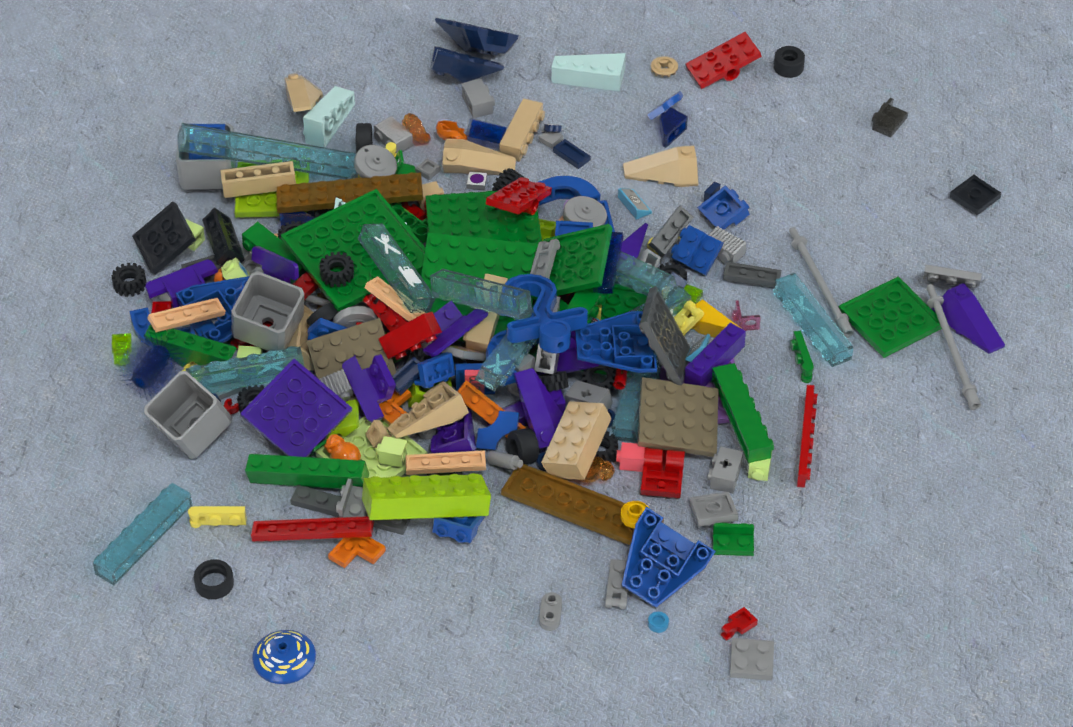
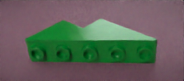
M151 324L144 334L147 340L180 366L184 367L186 364L194 361L209 374L210 367L227 364L237 349L234 346L174 328L155 332Z

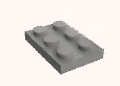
M925 265L924 277H927V280L932 282H938L939 279L945 280L946 284L957 285L958 282L964 283L969 288H975L980 285L982 273Z

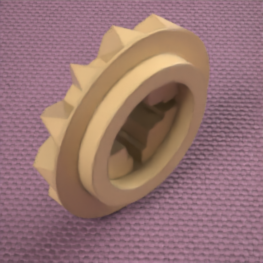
M657 57L651 62V72H654L656 76L661 75L662 78L663 76L670 77V75H675L676 71H678V63L671 57Z

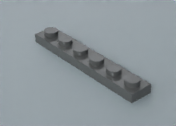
M298 485L290 501L291 505L339 518V513H336V505L338 501H341L342 497ZM410 519L374 520L373 527L404 535Z

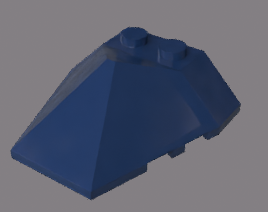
M435 18V22L467 53L479 52L496 56L498 53L505 54L519 37V35Z
M434 46L430 66L435 74L444 76L445 73H448L462 83L504 69V65L501 63Z

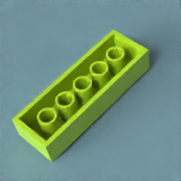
M434 474L430 476L412 475L410 477L391 476L382 478L373 476L371 478H364L362 501L370 520L489 515L491 494L481 474H451L446 476Z

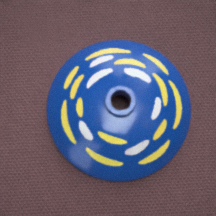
M279 630L266 635L257 643L253 651V665L256 672L266 681L275 684H290L303 679L310 673L316 661V651L312 641L304 634L294 630Z

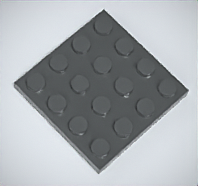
M657 286L649 289L639 327L641 332L646 334L650 348L655 350L659 364L664 366L668 380L677 385H682L685 367L688 363L685 358L691 348Z

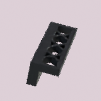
M214 207L202 221L215 259L221 265L230 257H236L242 263L245 258L230 217Z

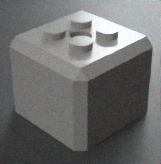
M226 123L225 159L189 160V124H183L179 127L176 152L180 187L184 190L223 189L220 170L236 168L237 152L233 126Z
M258 271L251 273L231 310L232 334L234 338L275 354L284 353L304 316L303 289ZM270 321L273 325L268 327L263 325V323Z
M187 371L179 372L144 407V414L190 459L197 458L232 423V416L221 402Z

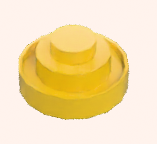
M641 501L627 502L621 508L622 522L630 528H635L636 522L648 506Z

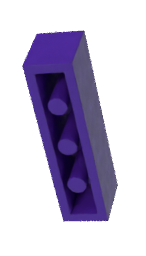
M729 323L685 367L684 383L706 386L712 380L713 367L727 365L745 347L746 331Z

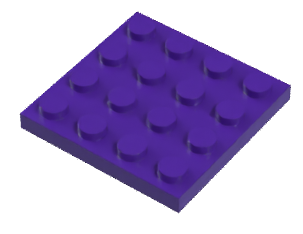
M294 358L240 413V416L286 456L308 457L313 449L323 442L352 411V407Z

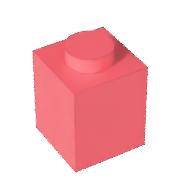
M622 442L621 450H617L616 462H620L619 470L643 472L645 447L638 446L637 443Z

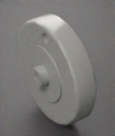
M366 145L358 150L354 158V168L361 178L388 176L396 173L397 161L386 148L378 145Z
M576 196L566 202L563 209L564 221L593 222V227L605 225L607 212L604 206L597 200L586 196Z
M353 306L338 312L332 322L349 328L355 326L356 322L365 323L378 319V316L370 308Z

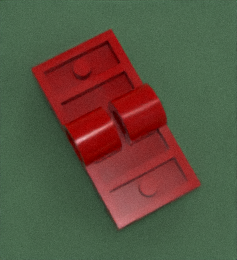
M745 31L685 63L699 87L703 89L722 78L726 81L736 79L740 73V68L761 58L762 55Z
M520 177L486 198V205L515 214L524 212L534 215L539 201L551 195L552 187H548L542 182L535 183L529 181L528 178Z
M646 447L640 495L680 498L685 451Z

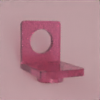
M736 300L735 310L732 311L733 322L736 321L737 325L745 331L759 330L760 315L741 316L739 300ZM749 320L756 321V323L751 326L745 324Z

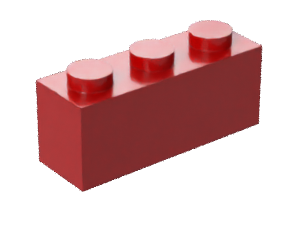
M428 312L378 339L387 358L399 360L407 356L406 352L409 350L414 352L422 348V343L426 342L428 344L437 340L436 336L441 334L442 331L433 312Z

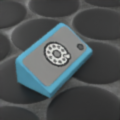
M618 189V198L636 220L652 214L650 208L634 189Z
M710 334L704 336L691 347L685 360L691 362L708 345L711 338Z

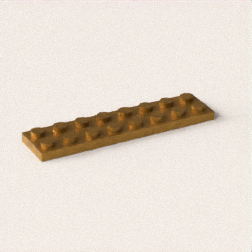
M421 172L292 185L284 184L277 187V212L279 214L333 209L336 197L342 199V202L347 203L375 189L381 193L388 203L423 200Z
M525 464L513 471L501 489V495L631 545L634 528L626 526L621 520V508L626 504L624 502Z

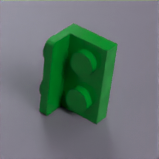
M714 523V555L754 556V524Z

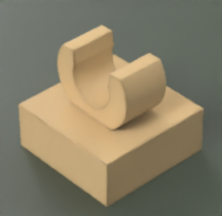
M373 420L365 434L373 448H377L378 443L382 442L384 436L392 437L391 434H388L387 427L383 426L380 420Z

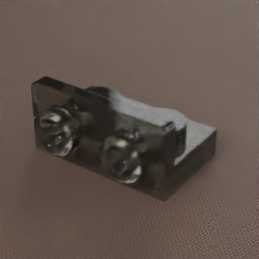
M889 98L887 102H884L878 113L875 112L872 117V130L890 138L908 118V112L893 106V98Z

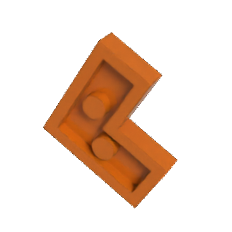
M408 389L401 396L394 391L391 399L379 403L384 415L382 420L389 426L402 414L407 413L400 406L412 397Z
M370 537L343 538L328 554V558L343 568H346L357 555L374 564L384 554L386 547Z

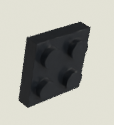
M972 175L953 189L949 197L978 215L1000 199L1001 192L976 175Z

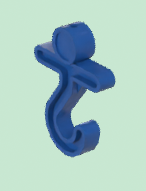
M524 274L509 279L503 287V304L506 309H518L520 298L523 296L531 295L538 298L530 318L512 321L507 324V340L511 343H519L539 338L540 348L548 353L566 351L570 347L571 331L583 329L587 326V309L576 307L553 312L557 301V289L550 279L541 275Z

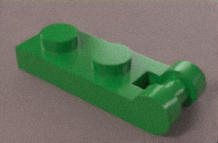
M801 330L793 331L790 347L792 351H795L796 364L800 365L802 370L801 381L810 383L813 378L814 365Z

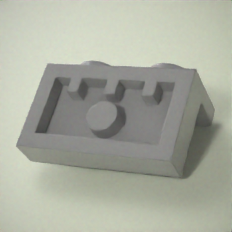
M348 479L346 485L342 486V499L336 505V513H339V518L365 517L367 514L362 501L363 487L353 486L352 479Z

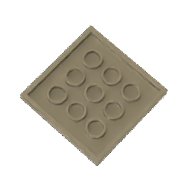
M380 318L306 341L317 378L326 377L343 369L342 364L353 356L356 357L362 370L370 368L374 356L380 354L393 376L396 373L393 359L387 358L378 339L385 335ZM353 391V394H354V395L350 396L351 398H350L349 400H355V399H356V400L358 401V399H357V397H356V395H355V393H354V391Z
M642 377L640 383L638 446L685 451V453L714 457V454H717L718 388L685 383L677 385L672 381Z

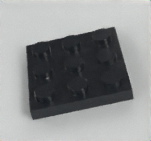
M173 201L132 235L150 272L154 275L196 241L178 205Z

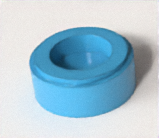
M653 612L648 618L649 629L656 633L666 631L669 626L668 616L663 612Z

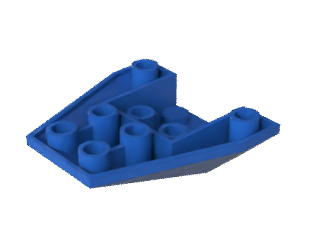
M250 276L193 285L176 293L180 307L218 298L226 311L224 316L189 324L190 326L193 325L197 336L221 343L233 337L231 310Z
M631 311L589 323L585 328L575 330L577 360L636 373L657 372L656 355H654L653 350L649 346L646 334H643L639 327L643 311Z
M646 507L635 524L621 586L657 608L704 570L714 555L715 550L699 540L696 543L688 540L662 523V516Z

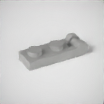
M558 239L550 240V242H539L530 274L541 275L549 279L556 252L560 249Z
M610 560L605 608L617 606L620 609H626L628 590L622 587L621 584L627 560Z

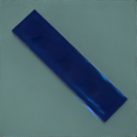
M612 232L602 286L593 288L594 293L613 294L624 238L623 232Z

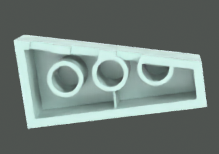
M626 53L555 56L552 64V83L620 91L625 71Z
M335 86L303 117L305 143L325 149L354 107V91Z

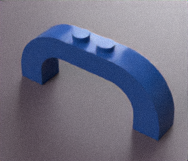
M555 176L538 181L545 183L548 187H552L551 195L539 201L538 206L557 199H571L576 196H586L600 201L601 194L588 181L578 177Z

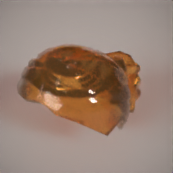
M411 113L404 116L402 125L412 133L414 141L427 143L431 140L429 133L426 132L418 116Z
M594 457L585 480L579 481L593 483L600 478L602 481H607L613 477L615 473L614 467L611 462L604 461L601 457Z

